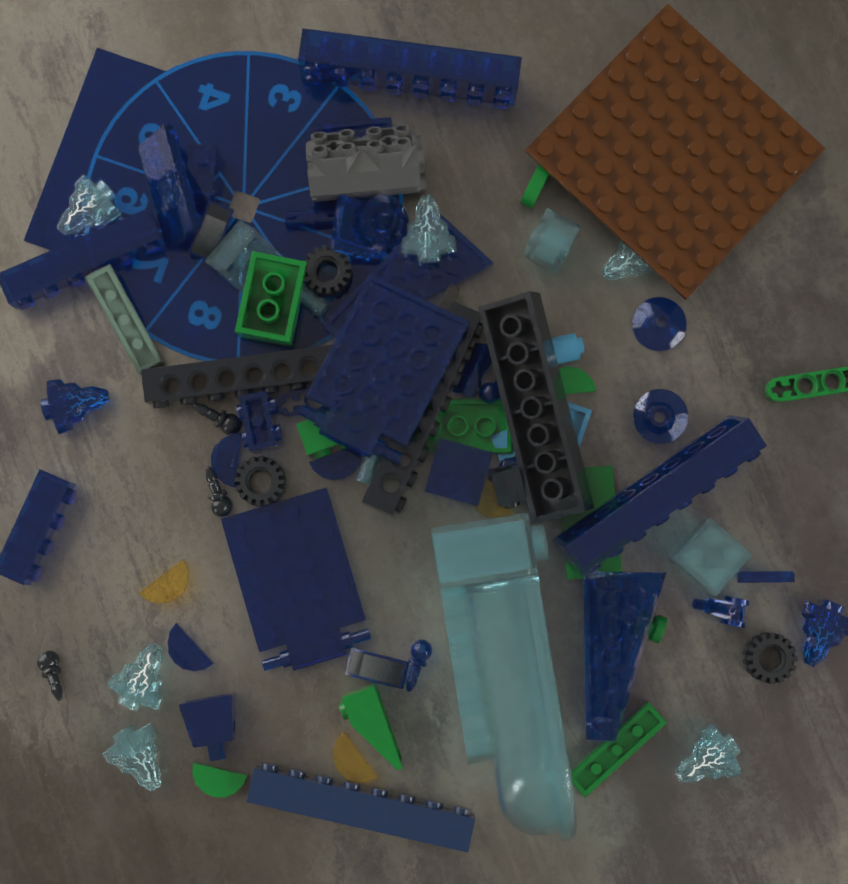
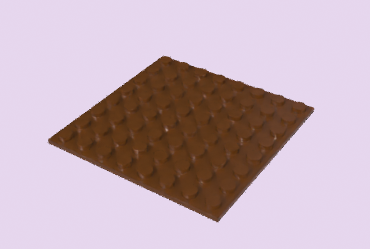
M667 3L525 149V152L686 300L826 148Z

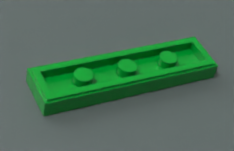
M649 701L645 702L566 774V778L586 798L664 727L667 721Z

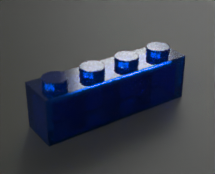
M39 469L0 554V575L22 585H31L32 581L35 582L38 579L42 567L39 566L42 558L47 556L52 549L53 541L51 539L55 530L58 531L63 525L65 519L63 512L67 505H71L76 496V490H74L75 483Z

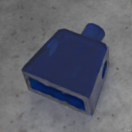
M235 692L180 703L179 709L193 747L207 746L209 761L225 759L224 742L232 741L236 738Z

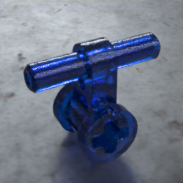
M725 596L724 601L713 598L707 600L694 599L692 606L696 610L705 611L708 615L721 617L720 623L745 628L746 623L743 620L746 606H749L750 601Z

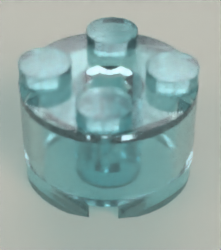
M547 208L540 220L541 224L538 229H534L523 256L556 274L571 250V246L582 226L564 215Z

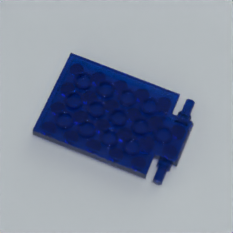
M370 273L306 395L307 398L329 408V413L324 411L319 413L302 405L298 415L314 422V426L320 428V435L368 459L373 454L379 458L383 456L399 464L403 454L386 446L387 443L380 440V437L384 435L406 447L408 446L470 321Z
M327 487L221 519L259 652L282 645L287 647V650L280 652V655L262 660L264 671L280 666L284 668L292 666L293 671L346 656V649L353 648V644L372 639L369 628L351 634L349 631L341 633L340 630L342 627L365 621L366 617Z

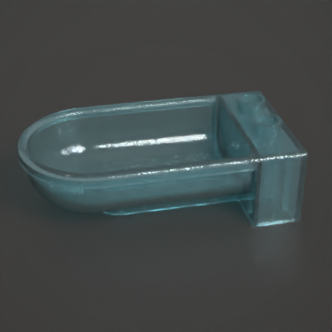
M528 513L431 528L430 534L468 764L491 761L500 810L505 819L515 829L534 836L559 833L562 842L572 840L577 833L574 790L536 561L549 559L543 524L530 526Z

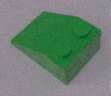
M252 251L235 327V333L238 337L292 348L307 262Z
M376 682L344 693L339 704L343 719H349L351 726L397 771L403 769L404 761Z

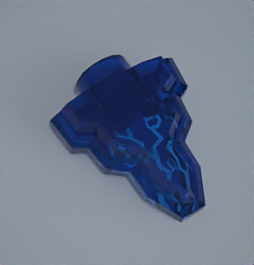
M61 379L47 381L48 398H43L40 402L45 420H53L56 430L60 435L73 430L74 424L84 421L88 412L100 409L110 400L107 389L94 386L81 388L76 383L65 384Z
M823 599L821 605L804 601L801 615L804 618L802 630L806 636L803 645L805 664L812 667L817 666L826 658L831 647L840 645L844 636H848V617L843 615L845 607Z

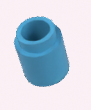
M575 333L551 338L558 364L580 360V354L584 353L581 337L577 338Z

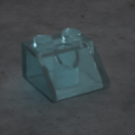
M239 220L205 262L224 280L243 294L252 251L283 256L254 228Z

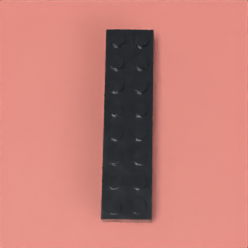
M528 291L479 306L532 523L594 509L540 293Z

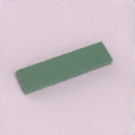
M111 264L85 276L138 374H141L142 369H149L162 363L161 355Z

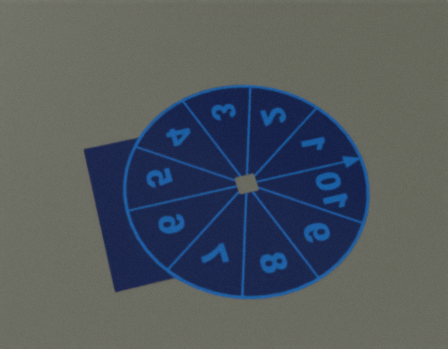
M97 48L24 241L92 264L96 271L111 264L152 339L188 357L210 361L316 347L329 341L347 328L374 299L393 264L401 237L403 194L312 202L307 171L309 161L306 160V143L311 140V135L320 131L334 133L344 129H351L355 132V136L362 138L366 135V129L374 126L382 128L367 106L349 88L315 66L298 59L274 53L232 51L195 58L164 71ZM236 191L260 199L251 223L229 216L212 258L192 252L210 204L228 210ZM79 195H80V199L83 200V201H81V202L78 203V206H79L78 210H81L82 207L87 206L88 202H90V203H89V206L96 205V206H93V207L83 208L82 211L76 212L75 215L71 216V220H70L69 224H65V223L68 221L69 213H70V215H71V214H73V213L75 212V210L77 209L76 202L80 201L79 198H78ZM322 245H327V247L332 245L336 246L338 250L344 251V254L348 256L352 268V278H350L349 286L344 288L345 291L337 293V296L332 297V295H328L327 298L320 294L316 295L307 287L304 281L292 348L241 338L235 333L252 251L303 261L306 260L308 252H313V248L318 247L320 249ZM329 261L321 263L317 268V276L323 281L333 280L338 273L337 266Z

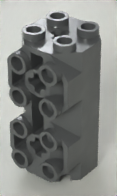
M398 124L389 128L370 127L366 129V135L362 138L355 136V132L351 129H344L334 133L320 131L313 133L311 140L306 143V160L309 161L307 169L312 202L418 193L426 189L421 135L416 136V133L410 131V127L406 124Z

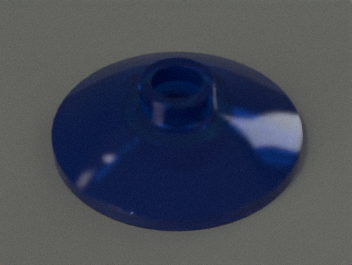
M654 297L644 301L636 309L632 319V329L636 339L641 345L653 351H665L675 347L683 339L687 327L686 316L682 308L673 300L664 297ZM657 318L665 320L666 324L664 327L657 325Z
M666 389L651 390L640 397L634 407V426L637 432L649 442L656 444L670 443L679 438L685 431L688 424V410L684 401L676 393ZM655 413H661L664 420L662 422L655 421Z

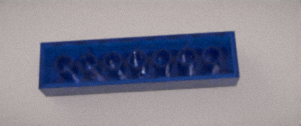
M302 28L298 56L301 77L312 84H321L323 81L342 88L353 85L359 86L360 89L365 91H374L376 88L384 89L386 92L396 95L402 92L413 93V96L419 98H427L430 95L438 96L443 101L461 99L466 100L467 103L472 105H481L482 102L491 103L497 108L514 106L522 57L305 28Z
M729 415L560 533L552 541L570 568L581 575L585 573L587 575L592 574L601 567L600 563L608 557L611 559L624 551L623 547L629 542H637L644 538L649 528L654 525L660 526L668 521L670 518L669 514L677 509L682 510L688 507L693 502L692 498L696 495L711 491L716 486V481L722 477L728 478L738 471L737 467L745 461L751 462L761 455L760 451L767 445L750 418Z

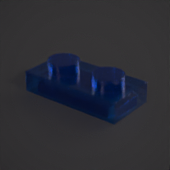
M474 344L472 356L469 362L465 363L462 369V378L458 387H454L453 393L461 397L472 398L479 391L481 378L485 370L492 363L488 344Z

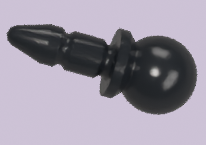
M193 404V408L200 415L215 421L214 427H220L225 434L235 435L240 431L242 422L236 414H227L225 410L219 413L207 405Z
M207 466L206 480L209 482L208 486L211 494L208 495L209 500H212L210 505L211 511L219 517L227 516L232 510V501L226 496L227 491L225 489L221 490L216 473L210 466Z
M45 650L39 654L37 666L43 671L42 677L48 679L51 693L60 701L62 700L63 689L58 675L62 671L58 667L60 662L59 656L52 650Z

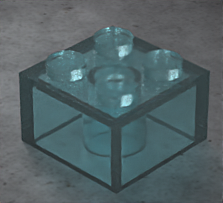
M708 517L699 523L668 560L708 596L716 597L749 560L752 554L711 517Z

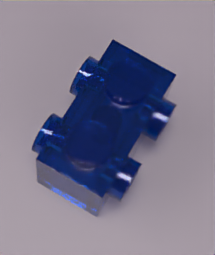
M267 391L239 396L240 404L236 405L239 421L244 422L245 431L242 432L244 447H249V451L252 453L280 448L279 441L283 440L280 424L275 425L273 414L278 413L275 397L270 398Z

